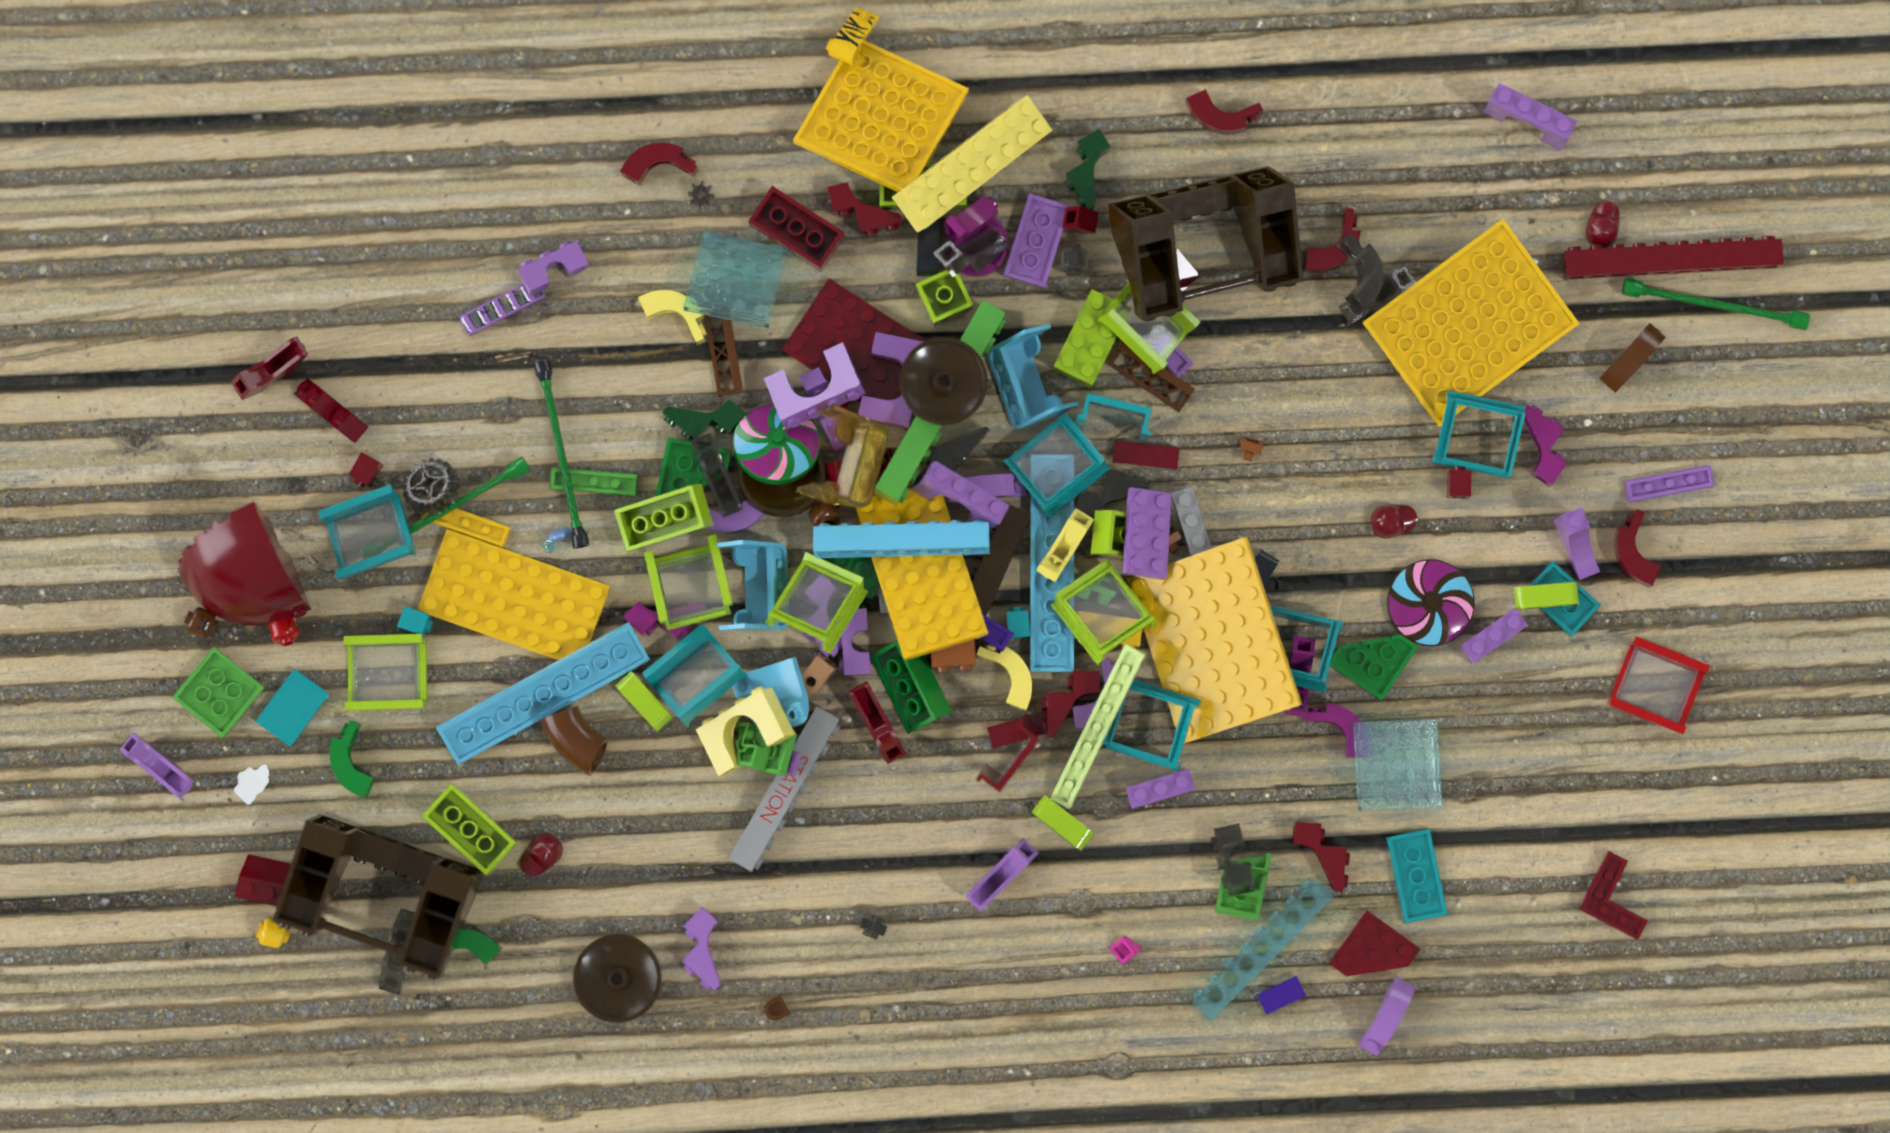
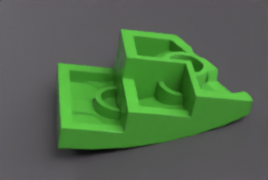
M737 721L735 728L738 730V740L735 741L737 765L765 773L785 776L797 734L780 744L767 746L757 725Z
M1266 853L1264 856L1256 858L1248 857L1240 861L1225 862L1215 913L1253 921L1259 920L1272 853Z

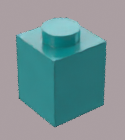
M404 606L397 627L415 634H423L425 637V634L430 633L433 626L432 616Z
M1023 607L1010 608L1011 612H1006L1007 629L1014 633L1011 639L1030 638L1028 610H1023Z

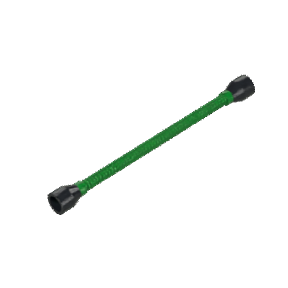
M549 360L534 363L533 366L535 375L544 389L543 392H545L544 395L557 448L562 480H564L563 485L566 488L565 493L572 520L573 549H579L590 545L589 538L582 526V521L579 520L573 485H571L572 480L569 474V466L551 389V362Z

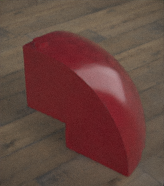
M254 501L229 513V519L214 522L210 527V531L203 530L194 538L195 543L192 546L187 545L181 553L183 557L178 560L180 566L178 572L191 595L206 610L226 621L248 626L270 625L283 619L302 617L307 611L312 610L291 556L280 545L271 521Z

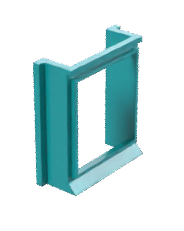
M1447 390V403L1435 454L1433 453L1431 462L1452 467L1463 466L1466 467V470L1504 478L1511 477L1526 414L1524 412L1525 406ZM1458 404L1515 416L1503 468L1446 456Z
M1270 605L1272 614L1275 617L1330 629L1318 675L1291 669L1297 687L1326 693L1328 670L1339 631L1342 632L1344 622Z
M1134 679L1129 690L1183 706L1168 759L1113 741L1126 696L1103 741V745H1106V749L1179 772L1182 765L1179 760L1194 710L1199 709L1201 700Z

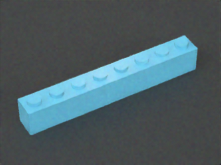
M953 520L950 523L929 521L926 524H919L916 521H910L906 524L886 522L884 525L866 522L862 525L843 523L841 526H832L831 524L824 523L819 526H813V552L815 558L990 554L989 522L984 520H973L972 522L965 523L960 520Z

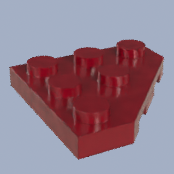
M1366 910L1328 964L1346 977L1403 968L1411 964L1421 948Z

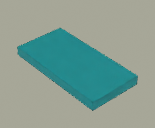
M1430 829L1386 837L1404 924L1448 915Z

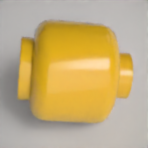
M268 917L264 921H260L256 938H259L261 945L278 949L282 943H287L290 931L277 926L278 922L272 921L273 918Z

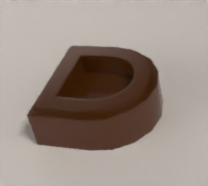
M781 995L769 1000L765 1005V1014L771 1020L777 1021L790 1015Z

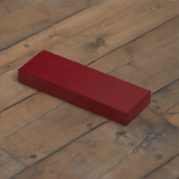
M1115 441L1112 463L1177 470L1180 448Z
M1045 711L1029 715L1027 719L1041 728V720L1045 719ZM1019 719L987 727L993 749L1030 739V737L1016 728ZM1040 731L1038 736L1044 735L1045 732Z

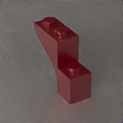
M848 182L827 187L834 216L846 217L851 215L852 211H855L861 235L866 234V237L878 235V231L887 229V232H892L900 229L899 226L903 225L902 217L899 213L859 202L853 196Z
M297 336L293 337L261 362L239 372L231 381V384L242 400L263 392L271 382L291 374L305 359L308 352Z
M308 377L297 387L294 395L353 443H356L369 428Z
M1073 670L1071 676L1067 677V689H1071V692H1047L1045 698H1041V710L1045 711V719L1041 720V732H1045V738H1052L1056 735L1077 699L1100 693V671Z
M868 681L849 690L848 692L887 765L906 755L900 740Z
M1293 822L1292 844L1303 845L1311 849L1317 855L1331 888L1334 891L1343 892L1344 888L1348 886V875L1345 874V866H1349L1350 853L1346 852L1344 847L1320 846V842H1324L1325 829L1321 828L1322 824Z

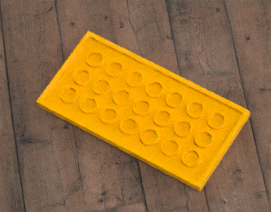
M911 483L907 486L910 490L903 503L898 501L896 506L878 496L854 503L861 525L866 522L875 523V525H884L886 522L906 524L910 521H916L919 524H926L929 521L950 523L951 518L943 496L937 495L928 500L911 490L913 485ZM963 555L871 557L904 661L988 635Z
M447 529L417 611L555 660H560L591 643L611 586Z

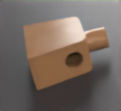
M823 653L817 655L802 674L808 697L810 694L813 696L817 695L839 668L837 663L826 657ZM811 677H814V678H815V680H816V683H815V684H812V683H811V681H810V678H811Z

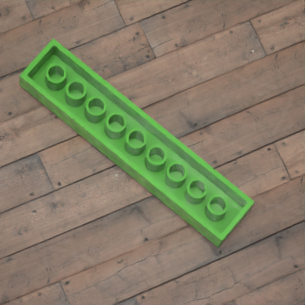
M982 300L960 339L970 345L983 361L985 357L982 354L984 352L988 354L996 340L993 338V335H999L1006 322L1003 319L1005 312ZM916 416L876 485L873 494L894 506L897 505L898 501L903 503L910 490L907 488L908 484H914L921 471L918 469V466L920 464L925 465L932 452L928 450L930 445L935 447L942 434L939 431L940 428H946V426L934 425Z

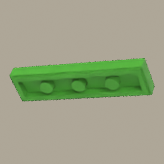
M551 467L550 490L565 491L566 489L563 485L564 480H562L560 468ZM569 469L574 492L637 497L638 474Z

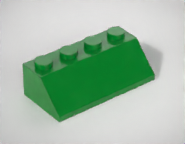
M898 640L870 655L908 734L952 712L925 655L904 661Z

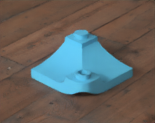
M796 657L745 672L748 677H743L732 686L736 699L748 698L751 696L750 692L762 686L763 689L772 687L792 728L804 724L808 717L809 701Z

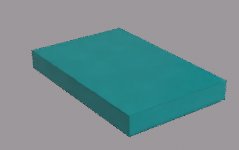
M1551 561L1529 586L1576 581L1554 561ZM1578 583L1579 604L1539 608L1570 637L1601 606Z
M294 668L255 722L292 747L330 693Z

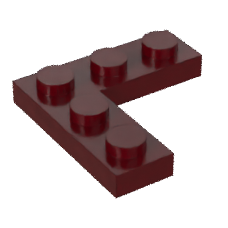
M1607 851L1578 910L1639 940L1648 920L1609 900L1628 860Z

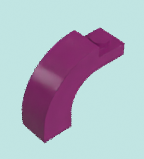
M1294 636L1289 658L1290 669L1311 674L1316 639ZM1296 686L1302 705L1285 710L1284 714L1306 717L1308 689Z
M1326 703L1324 705V712H1321V708H1308L1306 717H1302V722H1328L1334 724L1342 731L1346 743L1345 758L1370 757L1367 731L1355 714L1335 704Z

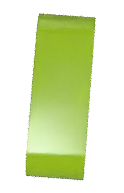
M1577 582L1514 588L1517 610L1579 604Z
M632 671L615 685L657 732L673 718L670 712Z
M1046 795L1042 797L1031 811L1080 851L1083 850L1094 835L1090 829Z

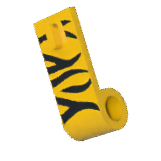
M856 7L834 39L831 38L826 46L828 56L853 66L859 56L861 44L878 22L880 16Z

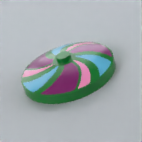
M773 402L761 404L749 410L739 420L733 436V451L740 467L750 477L766 484H788L804 477L815 465L820 450V436L814 421L809 419L795 428L786 430Z

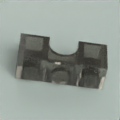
M1240 824L1215 828L1214 837H1211L1213 850L1218 851L1219 857H1216L1218 870H1223L1224 876L1221 877L1223 890H1228L1229 897L1255 891V882L1250 863L1237 864L1231 860L1235 854L1245 852Z

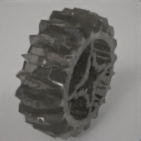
M430 457L428 463L422 459L420 466L414 463L415 469L413 471L408 470L410 476L404 477L406 483L402 485L404 490L402 494L406 499V503L415 512H419L422 515L427 513L432 516L434 511L437 514H441L442 508L448 510L447 505L449 503L455 504L453 497H459L456 490L461 489L458 483L460 478L456 473L457 471L448 462H443L439 458L435 461ZM433 474H442V475H444V476H441V477L435 476V477H433L432 475H433ZM420 497H424V498L430 497V499H428V500H422V499H418V498H420Z

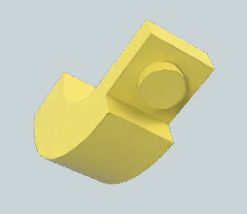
M669 290L653 291L638 297L648 320L666 313L677 314L688 323L697 345L705 342L703 336L707 335L702 323L697 324L698 321L704 319V316L691 299L683 294Z
M1075 508L1036 571L1055 582L1073 556L1094 519Z
M985 645L984 648L979 647L978 657L1003 666L1010 675L1011 690L1006 704L1026 711L1032 693V680L1025 662L1017 653L1007 647L1000 654L996 653L997 649L992 646Z

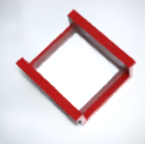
M1636 636L1635 640L1630 644L1610 695L1609 706L1684 735L1688 715L1702 679L1708 673L1711 665Z

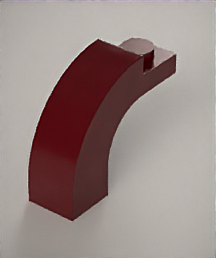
M1206 89L1187 97L1185 100L1192 117L1202 127L1223 135L1238 134L1246 131L1247 125L1245 122L1252 123L1260 119L1259 115L1263 112L1260 102L1239 112H1223L1212 103Z
M660 142L648 144L636 150L626 160L620 170V174L640 186L648 172L658 165L668 164L675 166L693 177L696 176L699 169L695 165L696 161L688 156L682 158L684 154L682 147Z
M1345 208L1341 238L1335 245L1329 248L1307 247L1305 251L1304 272H1328L1338 268L1349 259L1359 242L1361 234L1360 230H1352L1357 226V215H1354V208Z
M1636 509L1633 513L1629 512L1624 524L1627 525V528L1623 526L1617 527L1614 537V551L1617 561L1626 575L1635 582L1650 588L1654 585L1661 566L1645 559L1637 550L1636 534L1645 512Z

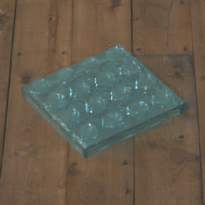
M703 231L684 303V311L769 328L787 256V249Z
M1437 720L1353 723L1358 811L1442 807Z

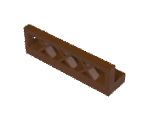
M729 305L720 306V309L704 311L717 395L721 397L744 393ZM721 314L722 324L716 329L710 324L709 316ZM711 329H713L714 331H716L713 336H712V331H711ZM718 334L723 336L726 341L722 350L714 346L713 343ZM715 350L719 352L717 357L715 355ZM721 355L729 359V366L725 371L717 367V361ZM718 371H720L721 373H723L722 376L720 377V379H719V373H718ZM727 376L732 380L733 389L721 391L720 383Z
M1123 341L1107 364L1178 413H1180L1195 388L1165 368L1153 374V370ZM1120 353L1128 358L1129 367L1120 368L1114 364ZM1142 367L1146 370L1148 378L1138 380L1134 376L1133 369ZM1160 379L1164 382L1166 390L1156 392L1152 388L1151 381ZM1178 391L1185 397L1180 405L1177 406L1171 402L1169 393Z

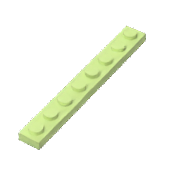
M1129 644L1124 645L1053 791L1051 800L1068 809L1072 807L1146 653Z

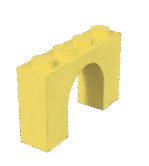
M761 686L750 692L751 696L736 700L734 702L735 706L720 710L718 712L719 716L704 720L702 722L703 726L696 729L718 776L731 774L742 767L737 765L734 728L737 721L743 715L750 717L757 724L767 746L780 744L795 735L772 687L763 689Z

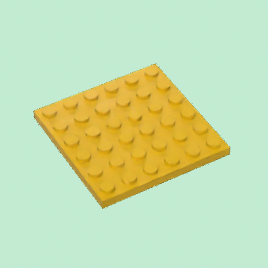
M864 40L861 44L859 56L853 66L842 61L838 62L794 137L793 142L802 148L899 192L923 173L966 98L969 88Z

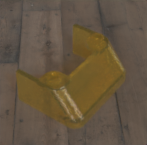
M837 405L821 409L818 414L837 421L835 435L838 440L847 444L837 483L831 481L823 482L821 485L812 483L798 487L797 492L828 504L855 508L866 507L872 501L889 439V432L884 425Z

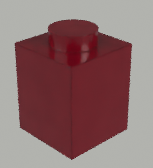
M1081 206L1065 207L1062 228L1079 234H1095L1099 212Z
M361 452L348 475L353 478L352 482L362 488L367 485L371 488L383 464Z
M1455 466L1453 470L1447 472V498L1469 499L1471 497L1472 470H1466V467Z

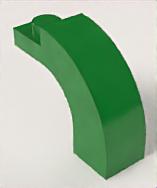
M350 720L349 724L345 723L342 728V740L335 737L332 739L330 764L335 777L341 785L358 796L368 798L376 778L362 773L352 762L351 749L361 724Z
M461 929L452 951L459 948L467 949L473 952L484 964H488L503 948L485 933Z

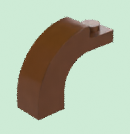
M1649 323L1599 379L1616 393L1666 337L1659 329Z

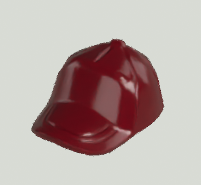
M1603 201L1594 208L1585 228V236L1589 243L1602 245L1605 248L1615 243L1619 234L1620 214L1619 208L1613 202Z
M1384 505L1376 508L1370 517L1374 534L1384 539L1409 532L1416 526L1418 520L1415 510L1406 505Z
M540 833L532 839L521 856L520 867L523 872L529 876H538L555 865L563 854L562 843L551 833Z

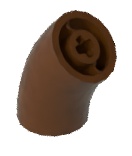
M576 706L539 720L544 733L558 753L575 768L591 776L604 756L608 739L597 733L587 723L579 707Z

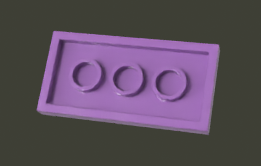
M1029 193L1004 277L1045 289L1064 229L1062 225L1065 207H1070V205Z
M1133 487L1128 489L1123 574L1159 580L1167 579L1172 493Z

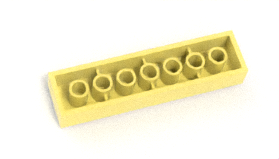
M1027 95L1008 107L892 196V198L916 232H919L935 222L1050 133L1052 129Z

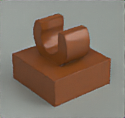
M1242 436L1240 448L1245 450L1243 460L1251 462L1254 452L1261 454L1263 441Z
M1171 527L1169 531L1168 549L1172 554L1180 550L1176 541L1181 539L1179 532L1174 527Z

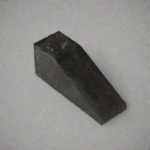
M985 426L941 444L939 448L933 447L927 464L930 465L937 461L950 470L955 471L984 439L990 429Z

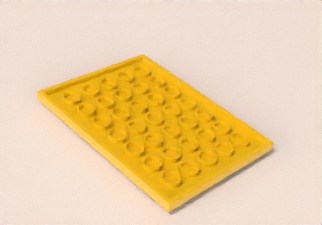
M1501 219L1364 320L1362 324L1435 424L1441 427L1447 403V390L1479 397L1483 396L1579 325V322L1505 220ZM1458 404L1455 415L1468 406Z
M1247 537L1168 564L1167 579L1165 580L1139 576L1127 578L1130 589L1158 623L1151 630L1148 626L1143 629L1162 687L1201 700L1199 709L1194 710L1185 743L1302 705ZM1167 702L1175 728L1177 729L1183 706Z

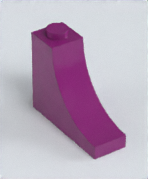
M983 195L956 216L951 215L945 221V233L959 248H962L998 215V204L991 197L987 199Z

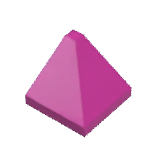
M1124 935L1111 945L1109 949L1123 965L1136 955L1142 947Z

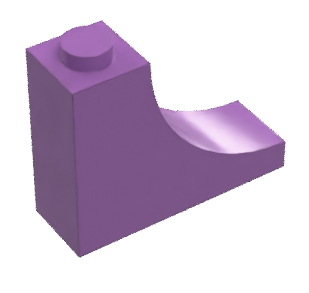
M1580 507L1553 520L1578 580L1599 573L1600 570L1589 538L1590 525L1583 508Z

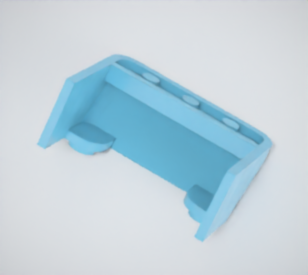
M1050 324L1024 329L991 347L988 353V361L1010 422L1017 429L1063 414L1064 411L1067 412L1079 406L1078 401L1063 405L1057 395L1047 397L1033 359L1041 350V342L1038 335L1050 329Z
M750 540L717 543V547L732 548L734 563L737 566L745 567L746 610H738L735 613L734 624L719 626V630L775 631L786 629L788 625L778 620L774 627L765 624L769 611L771 612L788 584V554L786 547L782 543ZM788 602L787 606L785 607V609L783 610V612L786 613V614H788V615H789V602Z

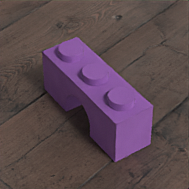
M568 241L560 245L559 250L554 252L551 250L546 251L540 255L539 259L535 261L530 259L520 265L518 275L529 296L549 287L550 281L546 271L551 267L562 268L568 278L588 269L589 263L577 241L573 243Z
M866 608L857 610L838 641V649L843 650V659H839L840 672H844L845 677L871 675L870 653L858 652L852 647V639L857 633L868 632Z
M1514 608L1460 645L1459 648L1468 661L1473 664L1523 630L1528 624L1519 611Z
M1189 769L1125 788L1131 809L1196 790Z

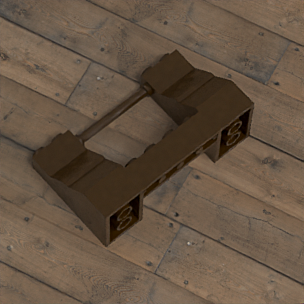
M1270 166L1108 204L1111 233L1132 289L1135 315L1142 321H1153L1156 317L1174 316L1176 312L1183 311L1182 303H1184V300L1254 283L1263 291L1272 292L1278 287H1292L1296 283L1304 281L1294 183ZM1233 207L1253 260L1254 272L1249 276L1182 292L1173 221L1191 220L1193 216H1208L1214 211H1229Z
M319 814L305 821L272 921L278 922L277 926L284 929H290L291 927L298 929V933L304 936L311 937V935L319 933V930L322 931L324 929L397 955L399 958L398 965L403 966V970L411 973L419 971L424 973L423 976L425 978L436 980V978L440 979L444 975L452 949L473 905L484 873L480 869ZM351 857H354L353 860L361 864H366V862L375 864L374 868L386 871L389 869L395 871V875L402 878H407V876L416 879V883L424 885L404 945L397 946L328 922L324 918L329 902Z

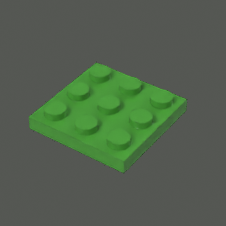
M213 647L172 698L224 739L263 692L265 687L216 647Z

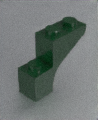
M1100 129L1077 141L1078 148L1075 149L1081 160L1085 159L1086 162L1067 172V180H1065V184L1070 192L1074 191L1078 196L1076 199L1077 204L1090 210L1095 208L1094 166L1100 157L1110 151L1111 147Z
M729 399L722 407L709 413L674 407H666L662 412L665 416L664 421L673 428L678 426L682 430L681 435L689 441L694 439L696 442L699 441L713 422L715 423L714 428L724 435L727 432L731 435L739 420L746 414Z

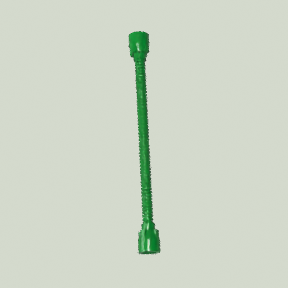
M1625 278L1622 288V295L1640 298V295H1654V297H1665V299L1684 301L1690 304L1695 303V305L1698 304L1700 306L1706 305V307L1725 309L1731 312L1736 311V313L1741 314L1747 313V315L1766 317L1772 320L1777 319V321L1789 324L1788 327L1800 330H1807L1810 320L1809 313L1792 310L1791 313L1786 312L1783 314L1766 309L1761 310V308L1731 304L1725 301L1720 302V300L1690 296L1684 293L1668 292V290L1649 288L1648 285H1643V281Z
M521 456L507 464L508 468L501 475L499 474L496 478L493 477V479L486 481L481 486L474 488V490L467 492L462 497L460 496L455 501L450 502V504L448 503L443 508L438 509V511L436 510L426 516V518L424 517L414 523V525L409 526L411 534L431 524L436 519L438 520L443 515L448 514V512L450 513L455 508L457 509L460 505L462 506L467 503V501L469 502L472 498L474 499L479 496V494L481 495L484 491L486 492L491 489V487L493 488L496 484L498 485L506 479L513 477L516 480L530 472L531 470L527 462ZM398 533L394 534L385 541L378 543L374 541L361 548L360 552L363 558L367 559L383 553L390 545L392 546L397 541H400Z

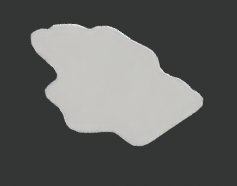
M262 765L257 770L249 767L238 774V785L234 788V792L246 804H251L257 794L263 792L269 783L267 765Z

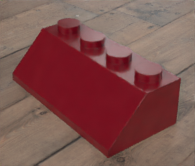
M248 854L238 877L234 897L277 906L291 863Z

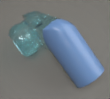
M569 527L552 531L543 540L542 547H544L546 553L556 550L554 543L571 537Z

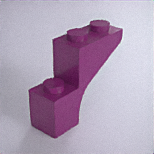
M1527 405L1524 408L1526 413L1524 422L1539 453L1537 466L1531 475L1550 487L1567 464L1563 461L1564 457L1555 451L1553 453L1549 451L1564 429L1560 427L1561 424L1553 418L1548 419L1543 416V411L1538 407Z
M639 601L623 616L643 637L646 634L648 636L651 635L658 628L656 624L660 622L658 613L647 609ZM697 602L669 610L670 619L706 611L708 608L703 603ZM691 625L668 631L676 639L679 637L683 639L692 629L690 628Z

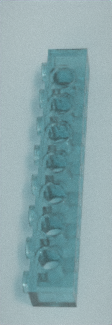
M1308 878L1300 886L1302 891L1297 896L1292 894L1284 902L1287 906L1281 912L1277 909L1269 917L1271 922L1266 927L1261 925L1253 933L1256 937L1250 943L1246 940L1238 948L1240 953L1235 958L1229 957L1222 965L1224 969L1219 974L1215 972L1207 980L1209 984L1204 989L1200 987L1191 996L1194 999L1191 1003L1210 1022L1335 897L1317 878L1312 880ZM1305 895H1309L1313 899V904L1309 908L1304 907L1301 902ZM1291 910L1295 911L1298 915L1295 923H1289L1286 919V914ZM1274 926H1279L1282 929V936L1278 939H1274L1271 936V929ZM1258 942H1264L1267 946L1266 952L1262 955L1255 951V946ZM1244 957L1251 960V967L1248 970H1243L1240 967V960ZM1228 973H1233L1236 977V982L1231 986L1226 985L1224 982V977ZM1216 988L1220 991L1221 996L1219 1000L1211 1001L1209 999V992Z

